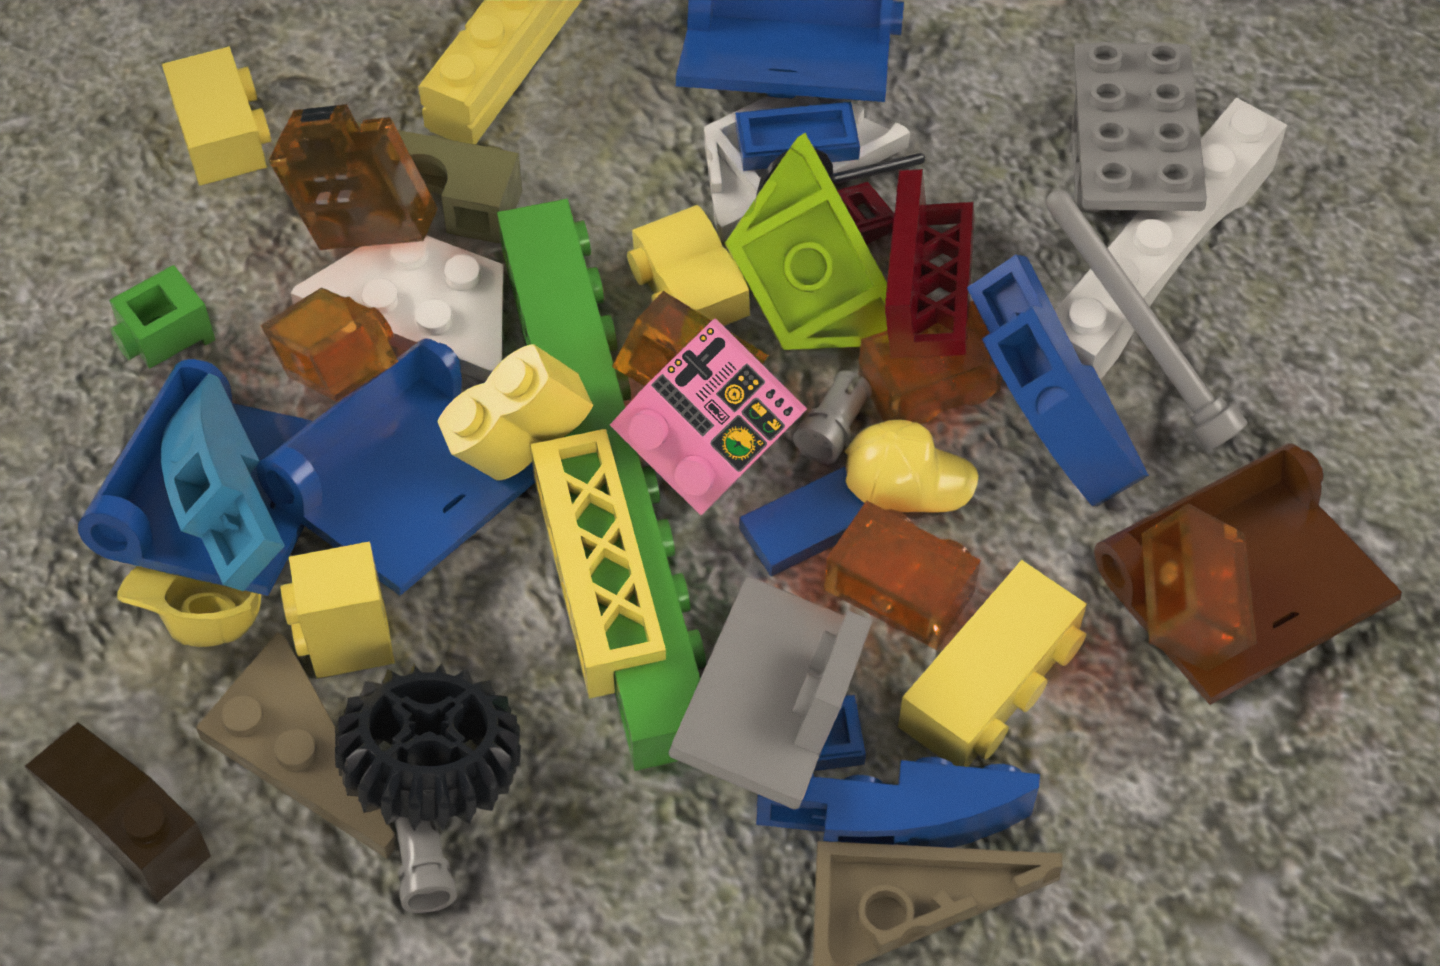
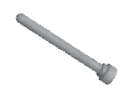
M1064 190L1051 192L1046 200L1048 210L1192 409L1193 413L1189 417L1195 426L1191 431L1205 451L1214 449L1237 434L1248 422L1234 402L1226 403L1221 395L1216 397L1212 395L1071 196Z

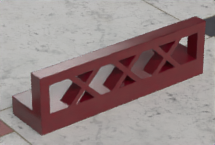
M923 169L899 170L885 298V315L891 359L967 355L970 293L967 287L971 285L975 222L974 202L926 204ZM957 224L943 233L928 227L931 225ZM941 254L952 258V260L940 267L929 262ZM938 288L950 292L949 295L937 302L926 297V295ZM936 323L953 331V333L919 334Z

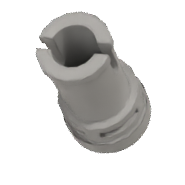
M845 370L840 371L836 375L833 385L818 408H814L808 413L805 420L800 423L793 434V441L802 454L822 464H831L837 460L850 436L849 427L864 403L872 395V388L865 378L861 377L852 393L847 394L848 387L856 373Z
M400 817L396 819L394 825L397 829L402 866L398 871L401 882L399 894L402 908L412 913H429L450 906L457 898L455 880L451 875L450 863L443 857L438 824L435 820L422 821L414 831L408 818Z

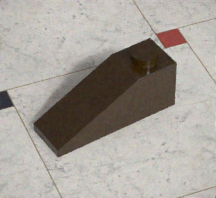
M79 722L25 765L27 772L157 903L211 857L197 822L151 777Z

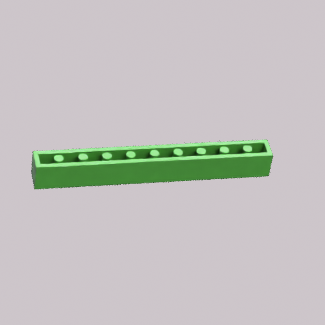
M568 198L497 212L501 250L526 346L535 344L577 372L591 399L593 407L587 417L577 428L564 437L601 429L607 430L666 648V660L614 671L615 697L634 771L677 762L678 760L671 758L668 752L700 681L698 669L706 667L705 651L699 630L687 631L682 613L691 610L690 599L683 573L672 575L667 558L675 556L674 541L667 518L656 520L652 504L660 503V493L655 471L651 466L642 467L638 453L610 426L614 419L625 409L624 401L631 400V389L624 363L614 365L610 352L618 350L612 317L610 314L600 316L597 307L598 303L604 302L603 287L598 268H587L584 260L585 256L591 255L586 224L584 220L574 222ZM597 452L561 460L565 473L586 484L589 483L601 467ZM604 483L600 491L608 495L606 484ZM569 492L573 504L578 496ZM590 503L577 520L578 527L602 539L614 523L615 518L613 514ZM619 537L614 546L623 550ZM583 546L586 559H588L593 551ZM604 558L592 574L591 579L596 585L617 595L630 577L628 569ZM634 593L628 602L638 606ZM598 602L602 616L608 607ZM621 614L617 616L606 632L610 650L648 642L644 626Z

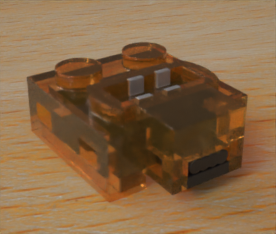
M347 104L293 110L268 160L319 250L424 241L438 210L391 117L363 120L359 128Z

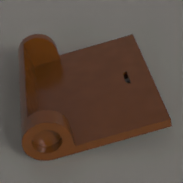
M1287 443L1109 536L1098 542L1094 548L1098 570L1107 586L1209 705L1399 601L1402 595V591L1319 506L1322 491L1321 483L1324 478L1322 467L1318 459L1310 451L1302 450L1292 443Z

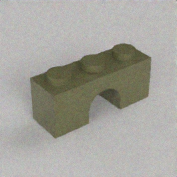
M355 121L348 122L347 126L354 138L379 136L385 127L418 192L429 191L441 195L446 233L501 244L497 212L515 209L523 191L519 153L506 151L495 146H479L448 140L438 135L427 136L396 130L380 124L370 125ZM395 211L357 214L356 216L391 222Z

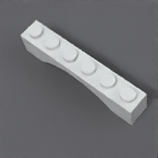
M1236 97L1201 138L1207 195L1205 209L1203 211L1140 210L1108 247V250L1149 307L1175 270L1204 235L1224 216L1234 209L1243 207L1274 169L1287 124ZM1091 268L1055 309L1081 363L1093 366L1101 380L1119 358L1135 331Z

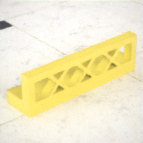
M601 429L530 444L534 480L589 699L615 693L614 671L666 660L665 644L607 430ZM597 452L601 467L588 484L564 472L562 459ZM604 483L606 484L608 495L600 491ZM569 492L578 496L573 504ZM590 503L614 515L615 521L602 539L578 527L577 520ZM619 537L623 550L614 546ZM583 546L593 551L588 559H586ZM604 558L629 570L630 577L617 595L592 582L591 576ZM634 593L638 606L628 602ZM598 602L608 607L602 616ZM621 614L644 626L648 642L610 650L606 632L617 616Z

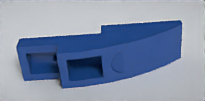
M1016 254L968 286L967 289L990 333L982 341L999 373L1039 438L1092 506L1098 507L1148 477L1149 474L1094 367L1081 363L1028 257Z
M923 757L916 761L901 760L897 785L884 784L880 779L868 775H852L843 780L815 777L812 774L805 796L798 809L789 808L766 797L757 795L756 825L824 832L823 841L954 848L1001 832L1030 817L1039 790L1040 774L1024 773L1019 768L1008 764H991L984 768L955 766L952 762L939 757Z

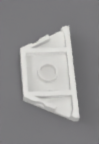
M766 96L704 126V144L715 228L721 242L728 239L756 198L760 179L767 170L743 171L735 127V113L850 101L809 96H796L792 99ZM851 102L860 143L859 160L832 162L833 173L875 164L908 148L909 130L896 122L891 129L864 118L865 108Z
M400 225L394 226L296 285L290 293L294 308L405 351L425 338L446 344L458 356L461 364V373L486 382L495 367L503 360V303L505 302L503 264Z

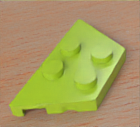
M804 133L796 138L724 244L739 267L748 288L783 350L889 346L885 315L887 281L809 138Z

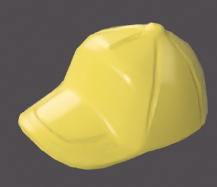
M889 420L874 424L858 433L845 450L847 454V477L845 482L857 498L873 508L893 512H950L965 506L973 497L977 488L979 475L975 466L960 456L935 448L930 432L917 422Z
M139 566L126 576L117 592L119 601L159 614L173 639L183 645L195 647L221 645L242 637L256 620L261 604V594L240 591L227 586Z

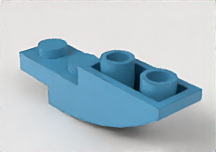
M209 373L170 417L164 429L161 442V465L169 501L180 530L202 538L224 586L244 591L285 545L250 475L260 461L219 377Z

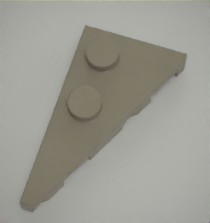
M277 632L197 725L198 735L202 741L388 859L396 849L394 844L395 834L390 825H386L381 809L364 813L361 803L358 801V796H347L346 788L342 783V776H339L338 768L335 766L336 727L286 637Z
M817 841L812 966H857L1060 880V873L1063 867L1062 853Z

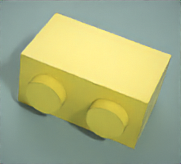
M230 46L163 63L162 67L199 186L267 168L261 144L272 142L266 118L262 108L251 110L249 102L257 100L248 66L237 69Z
M370 541L290 556L289 563L292 583L280 585L283 608L287 624L291 625L297 656L310 655L316 679L395 664L385 604Z

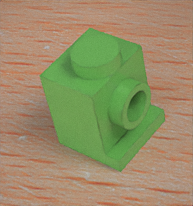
M175 265L166 268L109 300L117 324L110 328L116 344L128 360L140 355L149 369L200 340L205 346L215 341L204 302Z

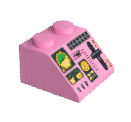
M715 318L637 394L610 426L678 494L702 515L807 408Z

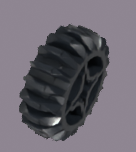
M442 663L435 672H421L413 664L409 674L400 676L387 669L382 684L365 681L360 696L348 697L343 716L339 717L338 725L335 728V766L338 768L339 776H342V783L346 788L347 796H358V801L361 803L364 813L381 809L386 825L400 817L408 818L414 831L422 821L435 820L443 831L450 817L456 816L470 824L476 813V808L493 811L498 795L509 793L510 785L513 783L514 774H516V768L520 765L521 745L519 744L520 726L517 723V715L511 714L508 696L495 695L491 680L473 684L468 669L455 676L446 674ZM469 740L477 746L474 751L465 745ZM383 741L391 745L386 751L381 750L379 747Z

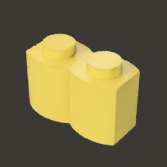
M692 206L632 230L634 249L627 252L629 266L639 285L648 283L654 292L652 295L653 306L660 323L665 329L673 326L679 337L685 342L695 338L715 318L725 326L750 316V299L747 283L730 253L722 246L716 230L700 206Z
M531 344L514 351L495 367L485 383L475 385L458 395L445 408L437 422L451 455L499 481L516 475L532 462L530 444L563 438L587 417L593 404L577 372L535 344Z

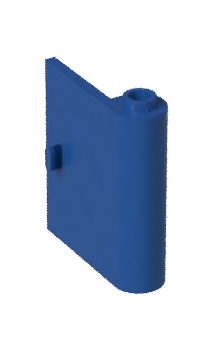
M688 0L687 32L676 73V86L767 93L769 97L788 99L795 98L796 96L885 102L890 35H901L904 1Z
M427 338L418 341L257 464L256 469L258 480L268 497L278 507L332 547L338 548L370 541L379 581L399 596L535 483L532 462L516 475L497 481L451 455L437 421L445 408L461 394V364L458 356L449 346Z
M187 359L180 361L173 368L80 519L78 533L87 547L104 558L224 586L202 538L180 530L169 501L161 465V442L164 429L170 417L210 373L219 377L259 461L305 428L312 420L235 404L232 402L229 381L215 365L206 361ZM256 466L250 475L285 546L244 591L269 596L305 526L280 507L275 506V503L265 493L258 480Z

